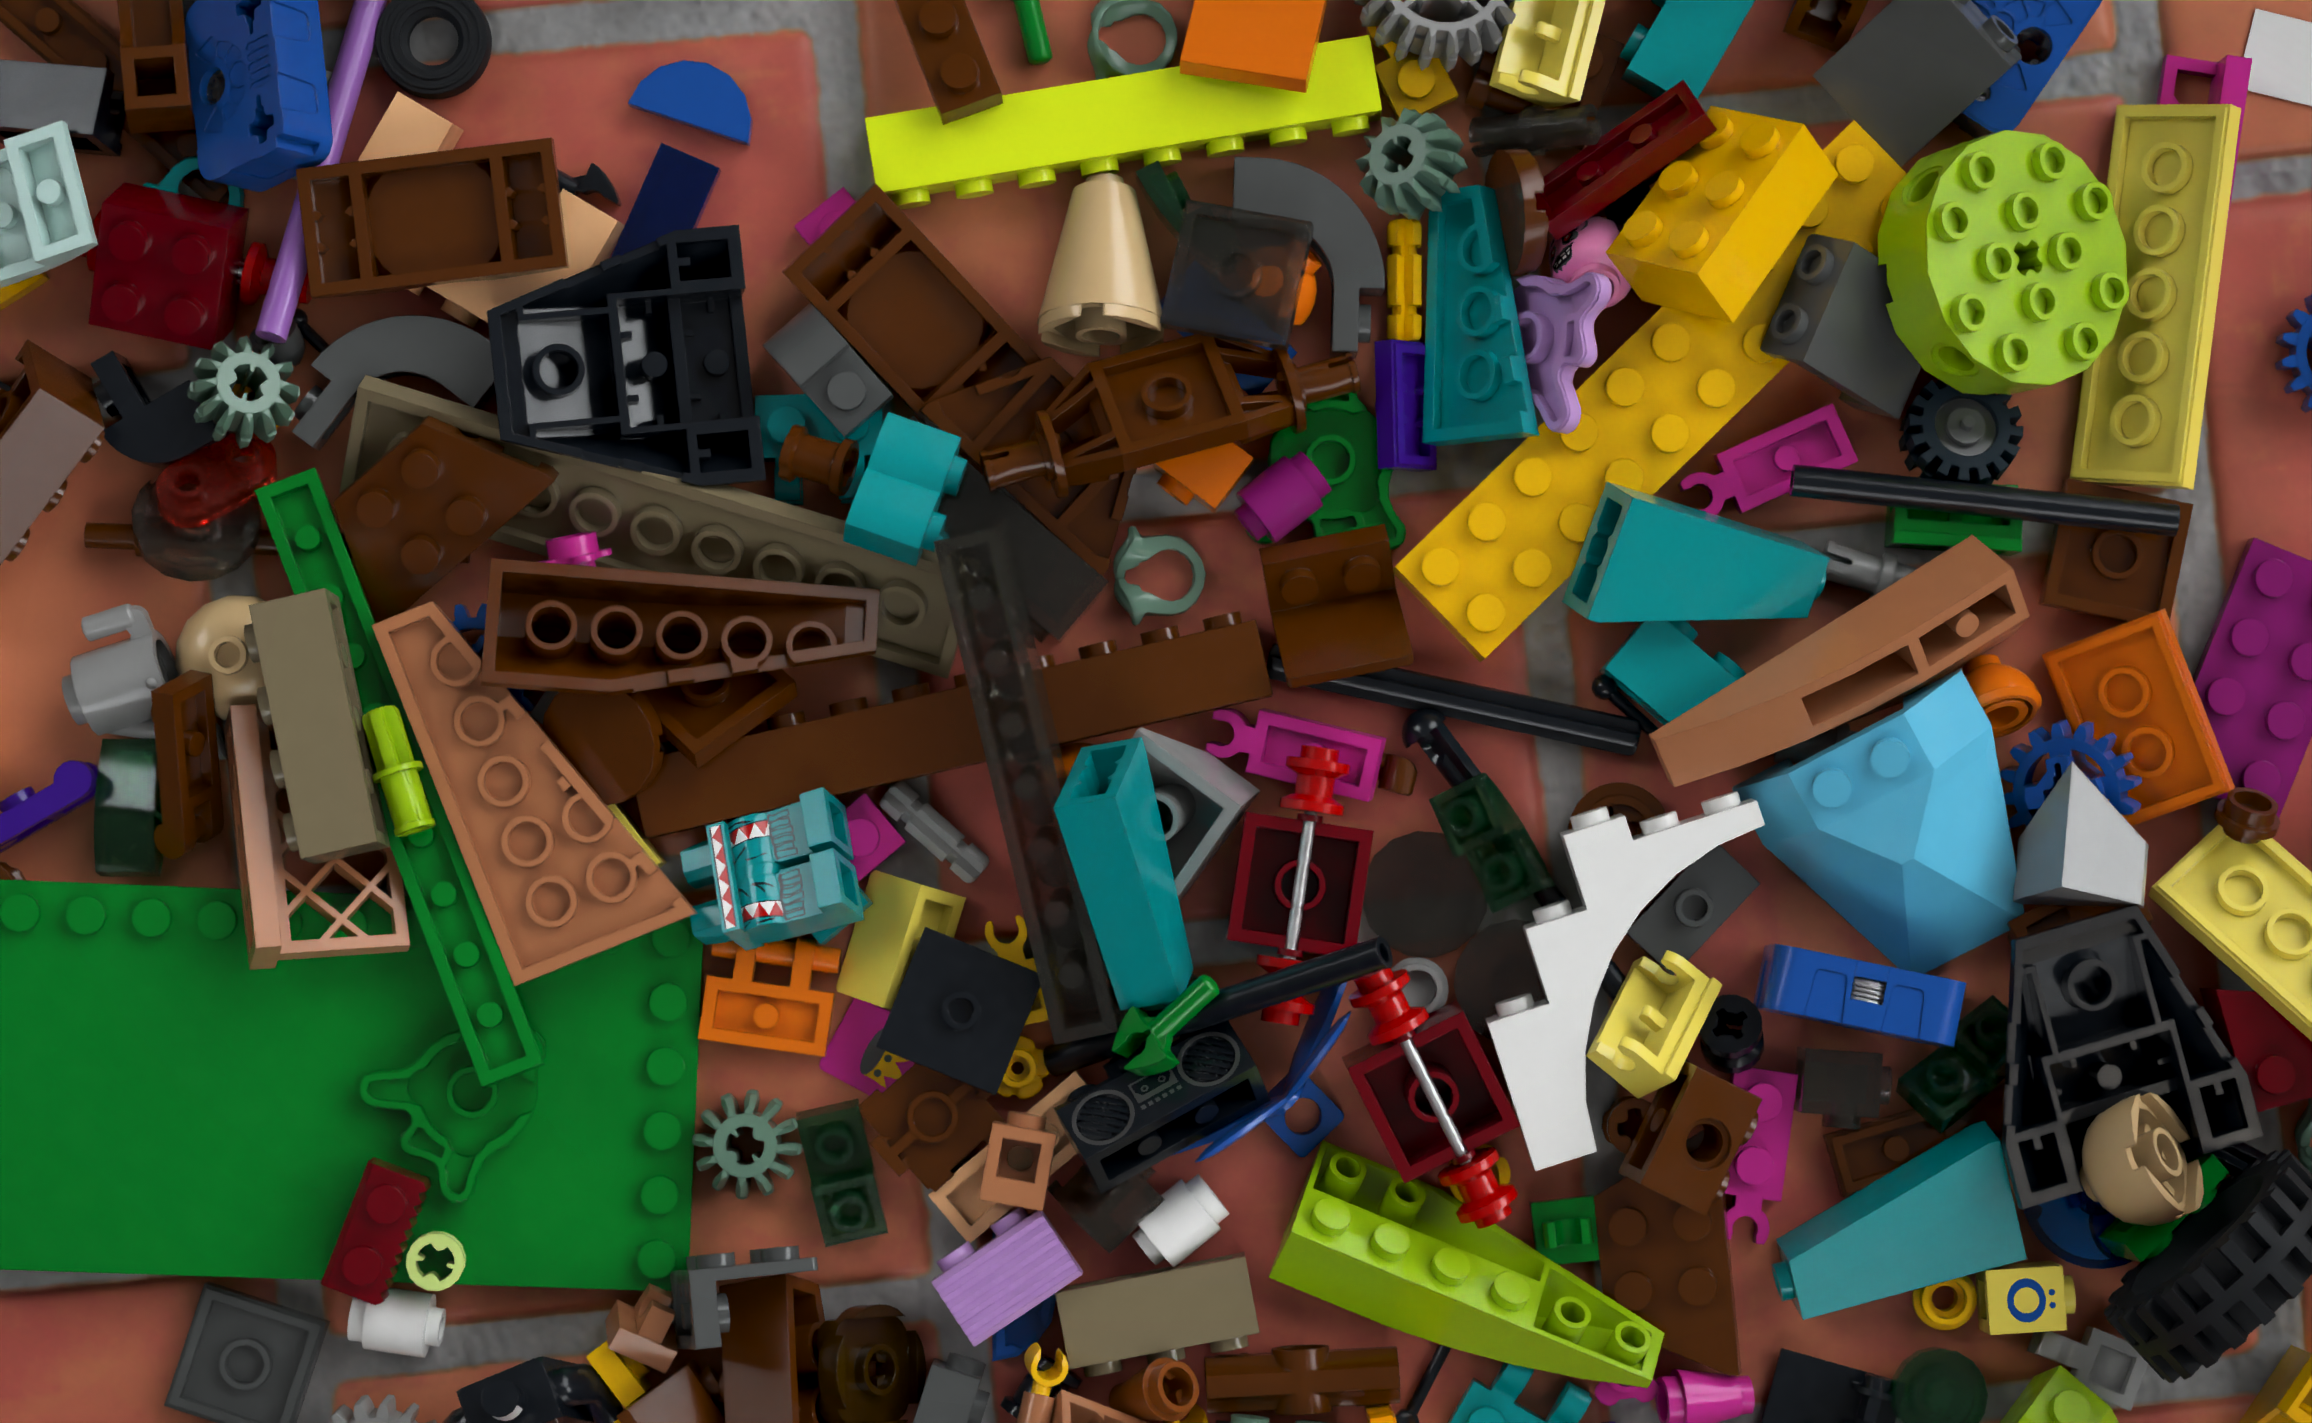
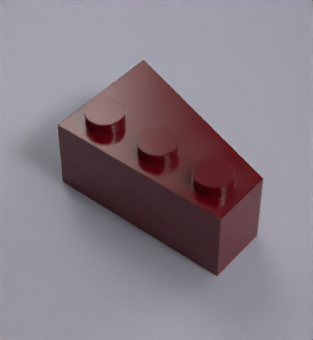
M2199 988L2205 1010L2214 1022L2212 1027L2231 1056L2237 1057L2248 1075L2257 1112L2312 1098V1041L2255 991Z

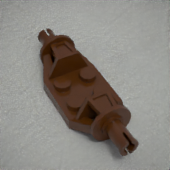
M1208 330L1087 363L1047 410L1035 411L1036 432L1033 433L1034 439L990 451H980V463L990 492L996 491L998 488L1044 476L1047 482L1050 481L1054 493L1059 499L1068 496V487L1116 479L1119 478V473L1239 440L1241 444H1245L1289 426L1295 434L1305 432L1307 404L1351 392L1353 394L1360 392V378L1356 363L1353 361L1350 352L1296 367L1283 345L1273 347L1270 351ZM1235 373L1272 378L1275 380L1277 391L1244 396ZM1089 413L1094 436L1062 448L1059 434Z

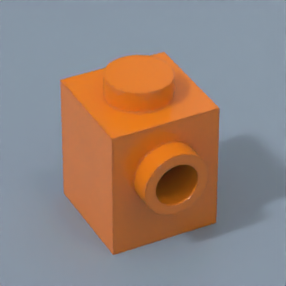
M1234 442L1154 463V469L1162 474L1156 484L1183 505L1187 506L1194 498L1215 514L1251 467L1254 458Z

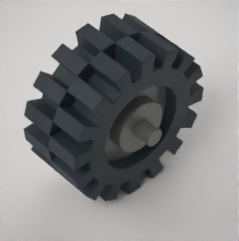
M1932 379L1923 387L1919 395L1917 394L1899 429V431H1904L1899 440L1900 452L1909 451V455L1904 461L1908 470L1911 471L1918 466L1922 470L1920 478L1991 485L1994 480L1998 481L2016 457L2020 449L2017 445L2023 438L2024 426H2016V423L2022 416L2019 407L2015 406L2009 409L2006 405L2012 395H1997L1995 393L1989 395L1966 394L1959 392L1941 380L1935 383Z

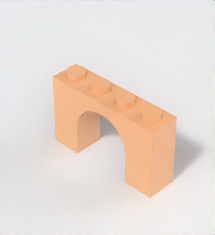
M397 92L357 161L453 150L464 130L402 93ZM562 189L560 196L569 268L503 279L455 282L426 287L446 298L440 308L441 310L474 328L479 318L488 323V310L562 278L564 280L599 265L600 262L610 257L627 226L567 190ZM424 287L408 290L419 296Z

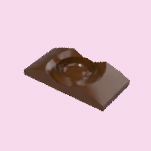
M553 138L296 169L311 298L389 293L431 285L495 280L569 268Z
M876 183L865 191L782 271L801 294L880 375L902 401L926 425L939 429L919 411L925 403L1041 360ZM959 449L958 457L964 453L963 450Z

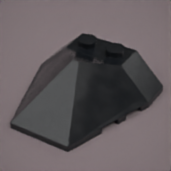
M739 225L674 230L646 245L625 254L613 256L600 262L597 266L564 280L562 278L488 310L487 319L500 441L639 473L646 471L681 478V482L697 486H718L766 481L760 417L754 414L742 295L746 287Z
M2137 905L2124 906L2011 940L2002 1149L2018 1208L2026 1209L2082 1192L2083 1188L2079 1171L2080 1167L2083 1166L2082 1148L2088 1127L2097 1115L2121 1100L2139 1093L2140 1096L2149 1092L2157 1094L2171 1106L2191 1138L2180 1143L2183 1150L2207 1154L2264 1136L2246 1071L2237 1057L2231 1056L2212 1027L2214 1022L2205 1008L2197 1004L2178 975L2181 973Z

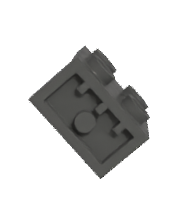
M799 1245L749 1250L750 1263L735 1264L734 1252L686 1257L687 1269L671 1271L670 1273L673 1309L675 1310L674 1323L677 1348L697 1350L722 1347L721 1333L730 1331V1310L726 1293L717 1294L716 1281L818 1270L817 1257L800 1258Z

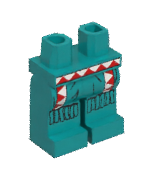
M824 787L799 794L800 802L766 813H753L741 816L728 824L721 821L707 825L708 840L680 852L683 874L686 877L687 883L695 889L715 884L717 895L716 900L692 906L698 913L690 916L694 937L705 945L734 941L747 951L762 947L764 943L781 941L864 920L856 867L849 861L854 859L844 804Z

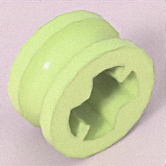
M431 1231L421 1235L413 1242L406 1255V1269L409 1277L417 1286L427 1291H441L451 1287L459 1280L466 1264V1254L463 1245L455 1236L445 1231ZM432 1244L437 1251L448 1247L452 1252L454 1261H449L446 1266L453 1270L448 1276L440 1278L439 1274L435 1271L424 1274L420 1270L418 1261H423L426 1255L420 1253V1250L425 1245Z

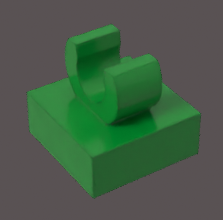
M1594 1195L1529 1202L1536 1251L1558 1265L1600 1260Z

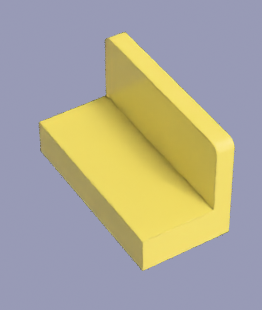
M873 870L865 890V894L873 904L863 912L864 920L855 922L836 990L839 993L891 1010L924 928L927 927L954 938L966 897Z

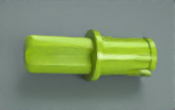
M395 705L370 710L362 716V723L377 769V773L372 775L374 783H381L395 828V837L412 835L434 827L436 823L434 818H432L418 773L424 767L422 761L414 760L399 709Z

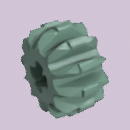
M1404 108L1398 121L1392 117L1381 116L1382 132L1377 137L1375 135L1363 136L1366 145L1371 149L1370 153L1355 160L1359 170L1366 174L1359 185L1363 188L1366 195L1374 199L1377 207L1387 214L1398 216L1401 213L1408 219L1420 220L1425 208L1432 212H1443L1441 197L1446 191L1448 193H1461L1457 183L1453 181V177L1468 169L1465 159L1458 155L1464 143L1461 141L1460 136L1446 126V121L1434 113L1429 114L1428 112L1422 115L1415 109L1409 110Z
M247 335L239 338L235 351L222 341L214 344L210 352L212 359L199 358L195 363L193 372L199 380L191 382L187 389L189 399L202 403L193 415L195 423H205L214 420L217 423L212 433L214 441H221L228 430L235 432L236 442L240 449L248 447L253 433L265 443L272 441L277 434L276 425L289 426L295 413L289 404L296 402L300 396L299 386L286 382L294 370L292 362H280L274 365L271 362L275 353L273 343L266 344L260 354L252 352V343ZM241 384V392L244 391L246 386L251 388L255 393L253 400H247V393H244L242 398L237 397L232 392L234 385Z
M750 1089L746 1093L744 1112H741L736 1098L731 1093L721 1096V1105L728 1119H724L713 1110H704L701 1114V1119L705 1124L715 1129L716 1133H697L693 1135L692 1143L696 1146L713 1147L714 1154L705 1156L696 1162L698 1170H708L718 1163L723 1170L714 1178L712 1187L720 1191L728 1184L731 1177L735 1176L737 1177L735 1192L738 1199L748 1198L751 1190V1177L755 1178L758 1188L763 1195L767 1196L773 1193L775 1190L774 1183L767 1169L772 1170L783 1179H790L794 1174L793 1168L778 1157L780 1154L789 1156L800 1155L803 1149V1145L798 1142H782V1134L789 1133L799 1127L797 1118H789L777 1125L772 1119L781 1110L783 1101L779 1098H774L768 1103L763 1113L758 1112L760 1096L759 1091ZM741 1127L753 1128V1138L758 1141H764L763 1153L757 1151L752 1154L751 1157L754 1161L742 1160V1150L732 1147L731 1140L733 1135L739 1137L744 1133Z

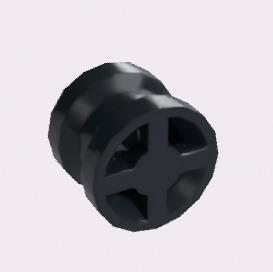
M1722 995L1717 997L1699 1032L1701 1052L1706 1062L1714 1069L1724 1073H1741L1751 1069L1760 1060L1764 1051L1762 1017L1757 1006L1747 998L1738 995ZM1726 1024L1735 1025L1738 1027L1742 1025V1029H1729L1726 1026Z

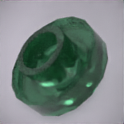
M1930 1347L1918 1350L1902 1361L1892 1377L1890 1393L1894 1396L1891 1404L1893 1413L1900 1423H1979L1985 1414L1988 1392L1984 1376L1972 1360L1953 1349Z

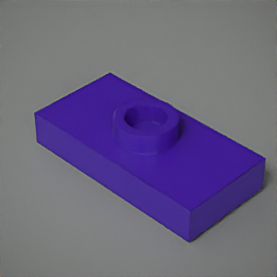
M1394 339L1374 341L1378 469L1415 472L1437 470V447L1422 443L1425 343Z

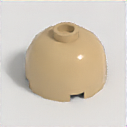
M228 595L203 605L186 621L176 642L175 667L178 676L189 670L212 674L215 716L223 720L227 719L230 705L256 704V710L260 712L257 689L265 686L260 662L254 663L249 656L244 636V626L252 624L249 605L265 602V600L256 596Z
M2149 1092L2140 1096L2139 1093L2123 1099L2097 1115L2088 1127L2082 1148L2083 1166L2080 1167L2079 1171L2081 1184L2090 1199L2099 1202L2103 1208L2121 1221L2143 1226L2169 1223L2199 1209L2204 1195L2203 1174L2199 1159L2187 1163L2180 1143L2191 1138L2171 1106L2157 1094Z

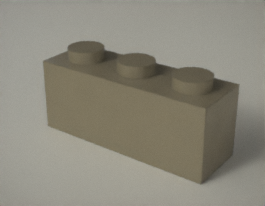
M1244 1252L1178 1264L1175 1267L1168 1266L1068 1285L1055 1293L1069 1369L1083 1367L1085 1377L1101 1376L1123 1370L1122 1359L1146 1355L1148 1365L1162 1357L1178 1361L1186 1358L1185 1347L1205 1343L1210 1344L1211 1353L1244 1348L1249 1346L1247 1335L1260 1333Z

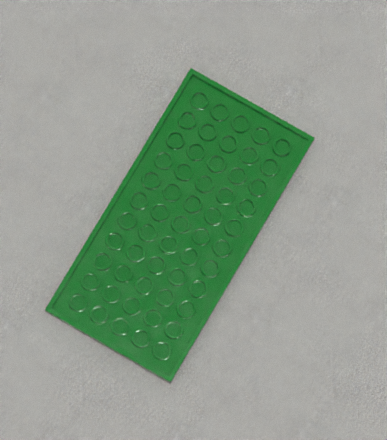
M0 879V1270L322 1280L367 1163L375 1157L427 1176L432 1184L425 1191L427 1198L420 1204L423 1210L416 1216L418 1222L411 1228L413 1235L406 1240L408 1247L402 1252L403 1259L397 1265L399 1271L392 1277L395 1283H414L406 1269V1255L413 1242L425 1233L445 1231L460 1241L466 1254L465 1268L459 1280L454 1283L457 1285L645 1291L650 1283L666 1291H671L670 1273L671 1271L687 1269L686 1257L689 1256L694 1161V1144L692 1139L693 1135H695L703 943L694 937L691 920L688 917L515 986L530 1027L542 1036L547 1050L543 1060L545 1065L538 1069V1098L535 1110L526 1129L508 1146L493 1153L485 1161L479 1171L475 1192L471 1198L462 1204H453L446 1201L439 1191L438 1172L435 1165L427 1160L409 1156L400 1149L399 1137L410 1125L409 1114L403 1110L370 1107L362 1102L358 1094V1083L364 1074L377 1070L404 1068L412 1064L428 1045L444 1034L460 1029L408 895H404L410 938L408 952L278 960L276 968L249 970L241 889ZM286 891L287 903L289 905L296 895L291 891ZM314 892L340 914L359 895L358 893ZM370 898L349 920L367 935L393 934L391 915ZM305 902L289 918L292 941L320 939L332 925V923ZM340 930L334 938L348 936ZM428 1244L420 1250V1253L426 1255L423 1261H418L420 1270L424 1274L435 1271L439 1274L440 1278H443L452 1272L453 1269L446 1266L449 1261H454L453 1254L448 1247L437 1251L432 1244Z

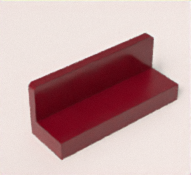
M1683 79L1543 177L1545 188H1543L1544 193H1535L1537 210L1546 209L1548 230L1557 241L1592 216L1605 217L1606 207L1641 182H1646L1650 186L1658 180L1661 172L1671 161L1717 129L1707 115L1706 110Z

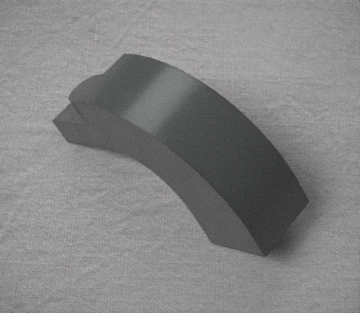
M1235 157L1232 229L1271 230L1288 233L1303 240L1316 251L1325 264L1331 282L1330 358L1350 352L1353 359H1355L1358 353V343H1370L1371 305L1359 304V296H1383L1385 290V272L1382 255L1369 222L1359 207L1342 189L1323 175L1307 167L1272 158Z
M395 316L364 324L334 341L311 364V366L331 381L324 390L315 385L301 400L294 411V417L300 421L292 432L311 447L320 451L355 406L357 388L365 375L382 380L401 376L427 378L450 390L470 407L481 410L495 392L490 340L461 324L431 316Z

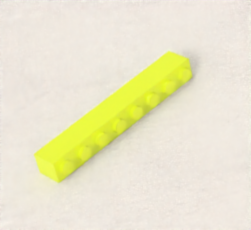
M1370 35L1318 43L1306 93L1181 74L1180 66L1002 95L1003 104L945 125L941 121L936 106L865 118L875 183L899 209H910L930 204V194L955 190L957 199L986 196L994 193L993 184L1018 180L1020 189L1038 188L1056 183L1055 174L1075 170H1081L1082 178L1097 173L1116 174L1119 172L1118 163L1142 159L1145 168L1165 167L1182 162L1181 153L1206 149L1207 157L1209 158L1226 157L1244 152L1245 142L1269 139L1270 147H1286L1306 142L1308 140L1306 132L1330 128L1332 129L1333 137L1358 135L1370 131L1369 122L1380 120L1382 105Z

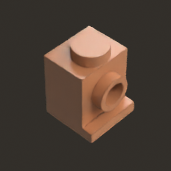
M1009 1111L1007 1123L993 1121L979 1200L1043 1211L1058 1133L1045 1130L1047 1117ZM1025 1146L1031 1151L1033 1161L1030 1167L1024 1170H1017L1009 1164L1008 1153L1013 1147Z

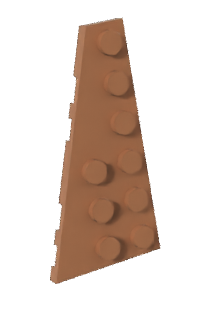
M430 601L371 625L514 986H519L698 914L508 688L480 686L482 657L436 602Z

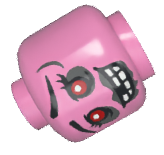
M1592 216L1556 241L1553 237L1549 247L1551 278L1571 283L1588 272L1604 274L1609 278L1612 294L1604 309L1616 305L1627 296L1631 289L1629 283L1605 253L1620 233L1615 222L1600 216Z

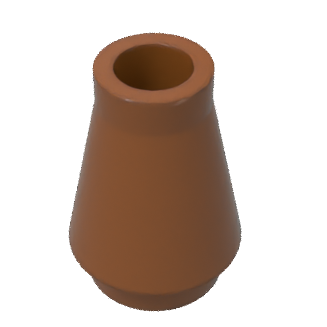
M1168 1357L1158 1358L1127 1381L1115 1385L1109 1394V1406L1112 1409L1141 1420L1178 1421L1183 1419L1197 1402L1199 1396L1198 1380L1193 1370L1185 1363Z

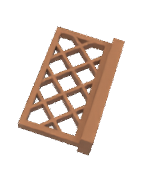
M256 704L230 705L224 727L249 970L276 968L278 960L408 952L410 938L403 879L391 847L379 849L384 855L385 866L371 882L344 862L343 858L324 862L325 865L306 886L284 870L283 857L290 851L287 840L281 844L279 827L284 831L283 813L277 809L276 798L285 788L279 789L277 784H274L270 764V751L272 750L270 748L269 731H274L273 724L267 726L264 723L261 713L256 710ZM333 870L361 891L342 914L314 893L315 889ZM385 879L387 880L388 895L378 888ZM286 888L296 895L289 905L287 903ZM370 898L391 915L393 934L367 935L349 920ZM304 902L332 923L320 939L295 941L291 939L289 918ZM340 930L348 936L334 938Z

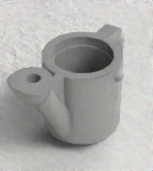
M126 603L83 617L81 628L88 641H95L125 630L131 634V637L72 657L70 662L71 675L62 678V691L73 720L78 725L88 723L91 729L99 736L108 733L155 741L154 723L151 717V691L178 677L175 658L163 635L154 629L148 611L139 605ZM216 723L219 760H227L224 732L220 725Z

